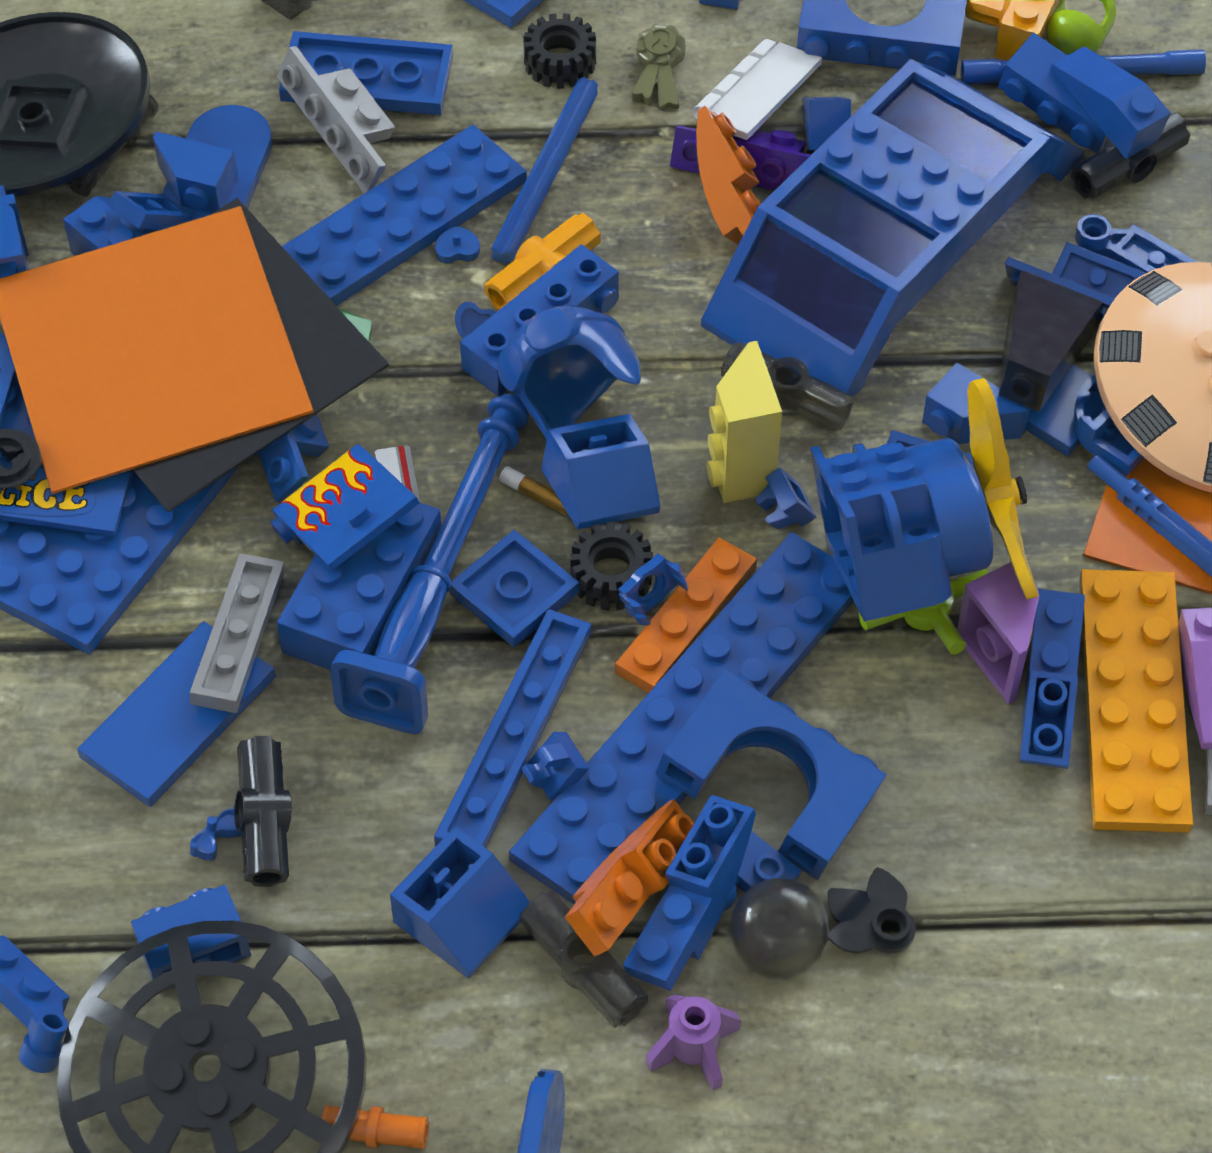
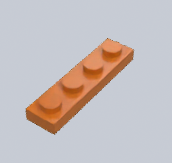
M719 537L685 578L688 583V591L678 586L650 620L651 624L646 625L615 663V674L649 693L736 595L756 570L757 558Z

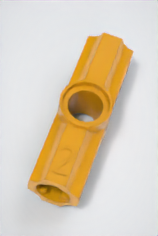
M574 214L543 239L538 235L527 239L518 249L515 261L484 284V293L491 301L492 306L499 311L579 245L582 244L590 251L601 243V233L596 228L594 221L586 214Z

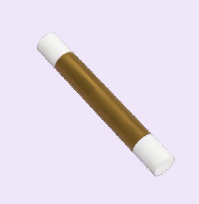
M509 466L502 470L499 482L570 518L552 488ZM615 522L614 530H620L622 524ZM606 524L599 525L601 531L606 530Z

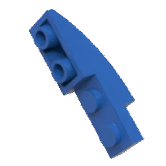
M1038 588L1040 596L1033 623L1027 664L1020 763L1068 769L1078 683L1077 668L1085 595Z
M714 795L709 797L665 873L670 885L623 964L628 976L671 991L689 958L700 959L724 911L727 897L733 889L742 865L756 816L754 808Z

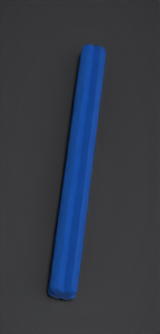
M582 77L577 81L491 247L493 252L491 256L496 262L501 261L504 264H509L513 261L598 95V84L595 80H588Z

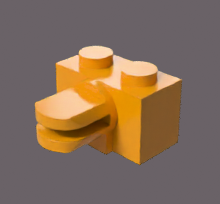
M966 0L965 14L970 20L999 28L995 58L1010 60L1032 33H1035L1045 41L1047 40V25L1060 0Z

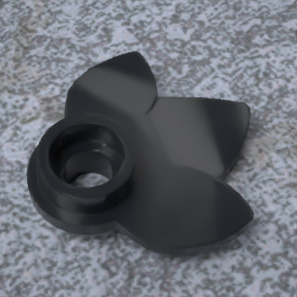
M879 867L875 868L869 878L866 892L846 888H830L828 890L829 911L835 921L839 923L829 932L828 939L839 949L859 954L875 948L885 953H898L907 949L912 944L916 926L912 916L905 910L907 891L888 871ZM893 927L899 934L888 935L883 933L882 929Z

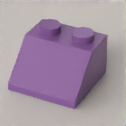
M1011 562L965 584L957 627L958 632L966 642L965 649L1007 704L1016 701L1039 600V596L1026 599Z

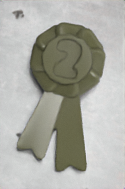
M652 25L651 28L639 34L636 47L637 57L646 67L632 90L633 101L643 100L646 105L650 106L655 90L658 89L660 111L668 107L679 109V99L672 68L683 61L686 43L685 38L675 26Z

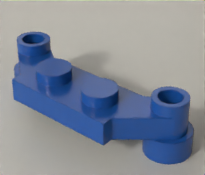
M1097 214L1085 215L1080 218L1075 233L1077 246L1146 273L1167 265L1197 262L1135 224L1129 229H1111L1110 222L1105 217Z
M0 936V1002L28 1028V1033L25 1035L19 1050V1060L31 1071L37 1073L52 1072L58 1066L63 1045L62 1040L68 1027V1021L64 1017V1010L70 996L6 936Z

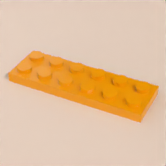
M1082 569L1079 577L1080 594L1085 595L1082 642L1093 830L1190 833L1193 826L1175 572Z

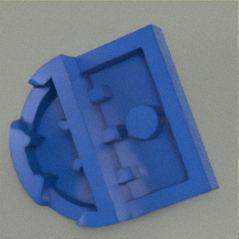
M1091 376L1082 384L1077 394L1074 408L1076 435L1087 451L1094 456L1099 454L1117 470L1128 476L1144 457L1125 439L1114 424L1100 396L1096 376Z

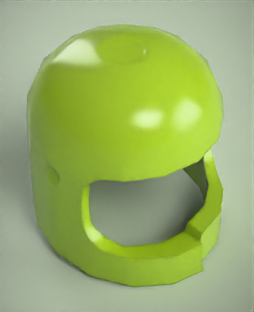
M1060 0L1047 25L1046 36L1048 43L1066 55L1084 46L1096 53L1114 25L1117 14L1115 1L1099 0L1104 5L1105 17L1102 23L1098 25L1094 19L1085 13L1076 10H1065V0Z

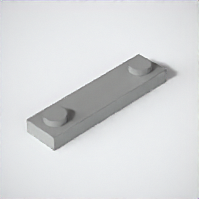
M239 553L190 690L191 705L237 713L284 576V561Z

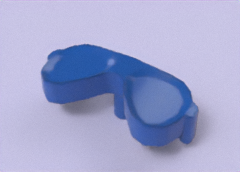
M234 806L233 809L224 810L216 818L213 816L207 818V826L191 839L190 855L203 860H214L217 857L216 838L239 837L242 835V832H237L235 828Z

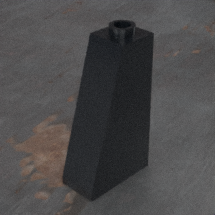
M1022 270L1019 274L1009 309L998 395L1040 412L1092 337L1102 301Z

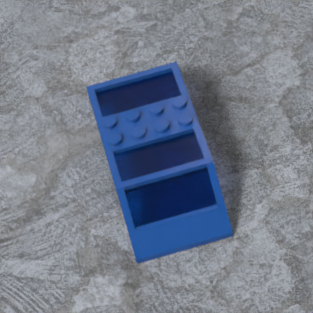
M910 59L757 207L701 318V327L741 352L748 342L757 341L767 368L837 412H840L865 386L870 370L898 322L1043 173H1049L1061 182L1072 171V167L1076 166L1084 158L1085 150L952 75Z

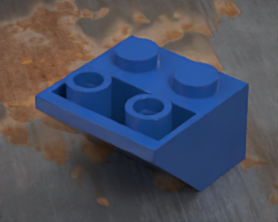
M631 414L548 430L541 470L577 530L596 524L603 525L606 522H617L659 513L661 506L650 446Z
M456 826L390 894L393 922L468 979L533 910L532 903L496 856Z

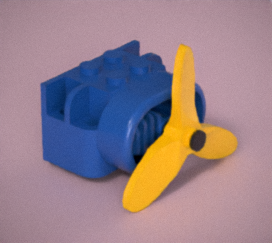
M981 378L971 381L967 390L970 449L974 468L957 442L950 438L905 447L901 442L889 443L867 450L860 443L853 445V453L840 454L828 459L824 457L819 446L810 447L827 547L863 621L934 606L948 600L952 595L950 577L984 570L991 565L993 560L991 527L995 528L1004 540L1026 599L1039 596L1025 556L1016 506L1027 503L1026 489L1022 477L1011 478L1009 456L1004 443L998 408L986 379Z

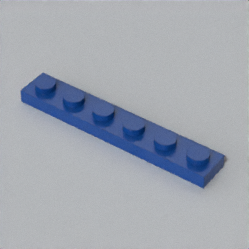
M550 609L547 610L434 835L435 846L456 826L487 848L523 774L522 767L530 760L591 635V623Z

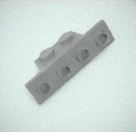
M296 46L289 47L277 78L348 171L349 175L363 193H366L376 186L386 166L370 143L389 139L395 126L351 68L318 75Z

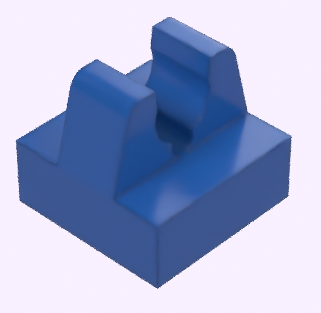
M781 467L765 477L769 485L757 496L756 502L765 511L777 504L776 510L765 518L772 527L781 529L794 523H798L803 527L817 518L800 483Z
M553 732L527 764L522 767V771L530 784L542 788L549 800H555L564 789L576 784L590 769L567 732Z

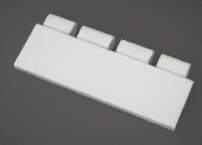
M765 39L693 108V115L697 119L698 110L704 106L718 115L723 112L737 131L734 136L748 140L821 65L822 57L806 54L803 50L781 42L776 45V42Z

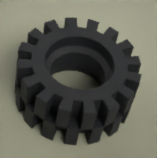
M556 13L549 14V21H546L543 16L538 18L537 26L531 23L528 26V32L524 34V65L526 66V72L528 75L532 74V79L537 83L543 78V86L550 88L551 83L556 82L557 89H564L565 82H569L570 87H574L577 83V78L585 77L588 79V73L593 74L596 65L595 31L592 32V26L589 23L583 25V19L578 16L574 21H571L570 14L563 13V19H557ZM554 48H567L572 50L571 52L565 54H554L548 52L549 50Z
M606 522V530L601 531L599 524L591 526V536L584 530L579 535V542L574 541L572 545L570 566L571 576L579 582V593L577 595L580 599L586 595V604L594 607L597 600L601 601V610L609 611V603H616L617 610L625 609V603L621 601L618 589L631 578L637 569L653 558L651 544L648 539L643 541V533L638 529L630 535V525L622 523L620 530H614L615 522ZM605 558H618L627 562L629 568L621 574L606 575L595 570L594 565ZM653 575L647 576L642 581L638 589V596L639 594L645 596L648 593Z

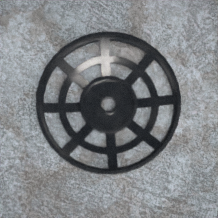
M234 920L201 921L173 927L140 942L123 953L102 972L81 999L67 1027L59 1056L57 1094L60 1118L69 1145L74 1153H91L82 1138L78 1122L106 1112L108 1121L118 1138L132 1153H169L182 1128L194 1132H211L216 1153H273L289 1138L294 1129L322 1144L317 1153H342L359 1119L366 1089L367 1057L362 1028L352 1001L334 973L312 951L291 937L261 925ZM201 934H235L256 938L271 944V946L254 969L246 965L226 961L193 963L188 937ZM168 944L172 970L159 975L145 984L127 1001L122 1009L98 998L106 986L129 964L149 951ZM289 955L302 962L322 983L334 1002L340 1019L308 1025L307 1019L295 999L278 982L273 980V977ZM222 976L241 980L244 984L229 1007L216 1004L202 1005L196 978ZM176 986L181 1011L165 1021L160 1028L136 1017L139 1010L153 997L168 987ZM263 992L269 995L282 1008L293 1030L263 1037L255 1025L247 1018ZM88 1016L110 1027L100 1057V1090L72 1102V1058L79 1032ZM125 1035L148 1047L144 1058L143 1075L115 1084L116 1057L120 1042ZM346 1040L348 1052L347 1084L340 1112L334 1125H331L306 1110L315 1082V1046ZM298 1051V1079L290 1101L267 1088L271 1074L270 1058ZM206 1055L219 1057L221 1066L215 1078L209 1081H199L195 1078L194 1067L200 1058ZM149 1096L154 1106L164 1115L149 1144L144 1142L131 1128L122 1113L120 1105ZM256 1107L279 1119L276 1126L260 1141L248 1149L238 1152L232 1126L247 1118Z

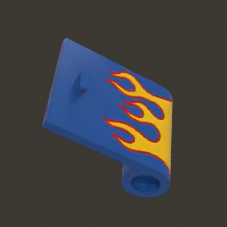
M356 444L274 507L271 511L275 519L270 524L286 544L291 540L299 546L304 543L333 571L420 502L407 487L360 444Z

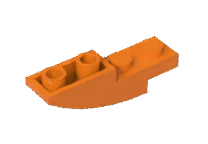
M704 106L698 110L696 129L697 157L702 185L712 215L722 235L739 245L757 207L760 205L759 200L750 190L759 184L757 177L752 171L756 167V163L744 146L738 147L732 136L737 131L729 118L723 112L718 115ZM776 230L760 244L754 255L757 261L770 269L777 267L784 259L783 254L778 248L783 242Z
M675 799L664 804L628 836L572 896L576 903L567 913L565 919L594 957L608 951L647 898L664 889L669 881L665 873L694 825L692 819L685 814Z

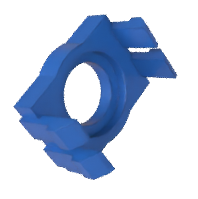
M657 553L649 562L637 569L631 578L618 589L620 592L618 595L621 601L625 603L624 607L629 615L634 617L640 625H650L651 623L645 614L657 606L677 585L688 591V583L685 576H683L679 564L676 562L673 564ZM654 575L655 583L652 590L647 595L639 597L638 589L642 581L647 576Z

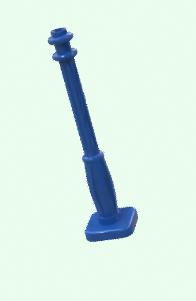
M504 394L493 398L489 402L487 408L489 418L483 419L478 425L477 431L481 439L479 446L424 564L417 566L413 570L410 581L393 607L383 628L374 656L353 650H341L336 654L330 667L334 703L336 708L346 716L409 734H418L423 730L428 719L426 682L421 672L414 667L428 645L437 625L446 593L449 592L451 587L449 574L505 451L512 450L519 444L520 436L518 429H522L528 424V411L518 396Z

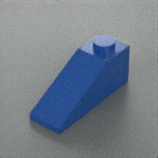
M1085 46L1051 65L1050 69L1125 159L1159 140L1171 112L1144 81Z

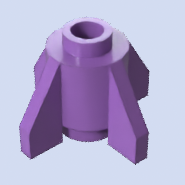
M674 994L667 997L665 1007L670 1014L668 1029L647 1053L646 1064L650 1071L658 1069L672 1062L673 1056H675L681 1062L689 1065L701 1064V1071L712 1090L721 1087L722 1074L716 1053L721 1038L740 1030L741 1020L738 1014L716 1006L708 999L698 996L685 997Z

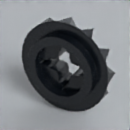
M0 429V453L2 457L12 461L10 470L4 469L0 464V494L4 488L15 487L20 491L24 482L27 480L35 481L36 471L38 467L42 466L41 452L36 441L28 434L15 429Z

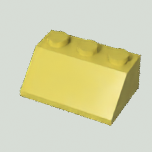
M754 341L748 342L716 386L715 406L709 407V417L714 433L708 434V447L712 460L706 462L709 483L712 488H719L723 503L757 497L769 485L765 477L778 468L782 409L758 342Z

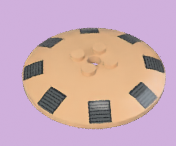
M1178 263L1152 270L1138 277L1117 295L1106 311L1096 335L1094 370L1100 396L1108 414L1118 430L1137 452L1169 476L1197 489L1212 493V263Z

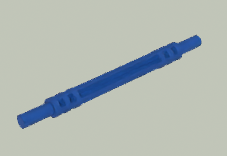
M1099 454L1090 460L1087 468L1118 493L1117 499L1212 577L1211 540L1137 479L1132 478L1129 480Z

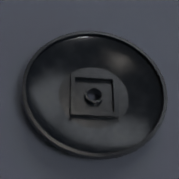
M72 12L36 13L0 22V185H4L6 195L22 196L38 193L68 183L84 175L115 153L138 126L149 100L150 76L140 48L118 26L94 16Z

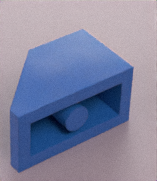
M802 97L806 149L817 150L851 117V99L846 97Z
M155 132L153 142L158 167L179 203L196 211L214 213L225 206L239 179L234 150Z
M956 363L926 395L922 423L929 426L936 434L953 439L957 444L970 443L967 390L971 381L981 379L982 377ZM987 381L995 397L1004 440L1020 439L1026 430L1030 408L999 396V387Z

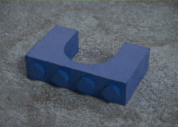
M803 0L798 28L797 49L803 50L809 55L822 57L823 60L901 69L912 59L956 76L966 0H926L923 10L916 18L895 26H880L860 19L849 9L846 0Z
M724 669L664 751L655 773L696 799L720 764L730 754L748 747H765L784 754L802 772L807 784L808 802L787 833L778 852L798 868L818 880L876 794L887 774L879 770L870 758L861 754H855L839 744L830 732L822 728H815L799 718L795 711L787 704L775 702L759 692L747 678L733 675Z

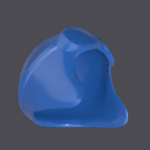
M573 305L552 307L526 320L521 325L511 344H508L500 352L498 358L497 372L501 383L506 389L514 392L520 398L546 440L549 429L574 425L583 412L617 379L633 385H638L641 382L640 361L618 321L609 315Z

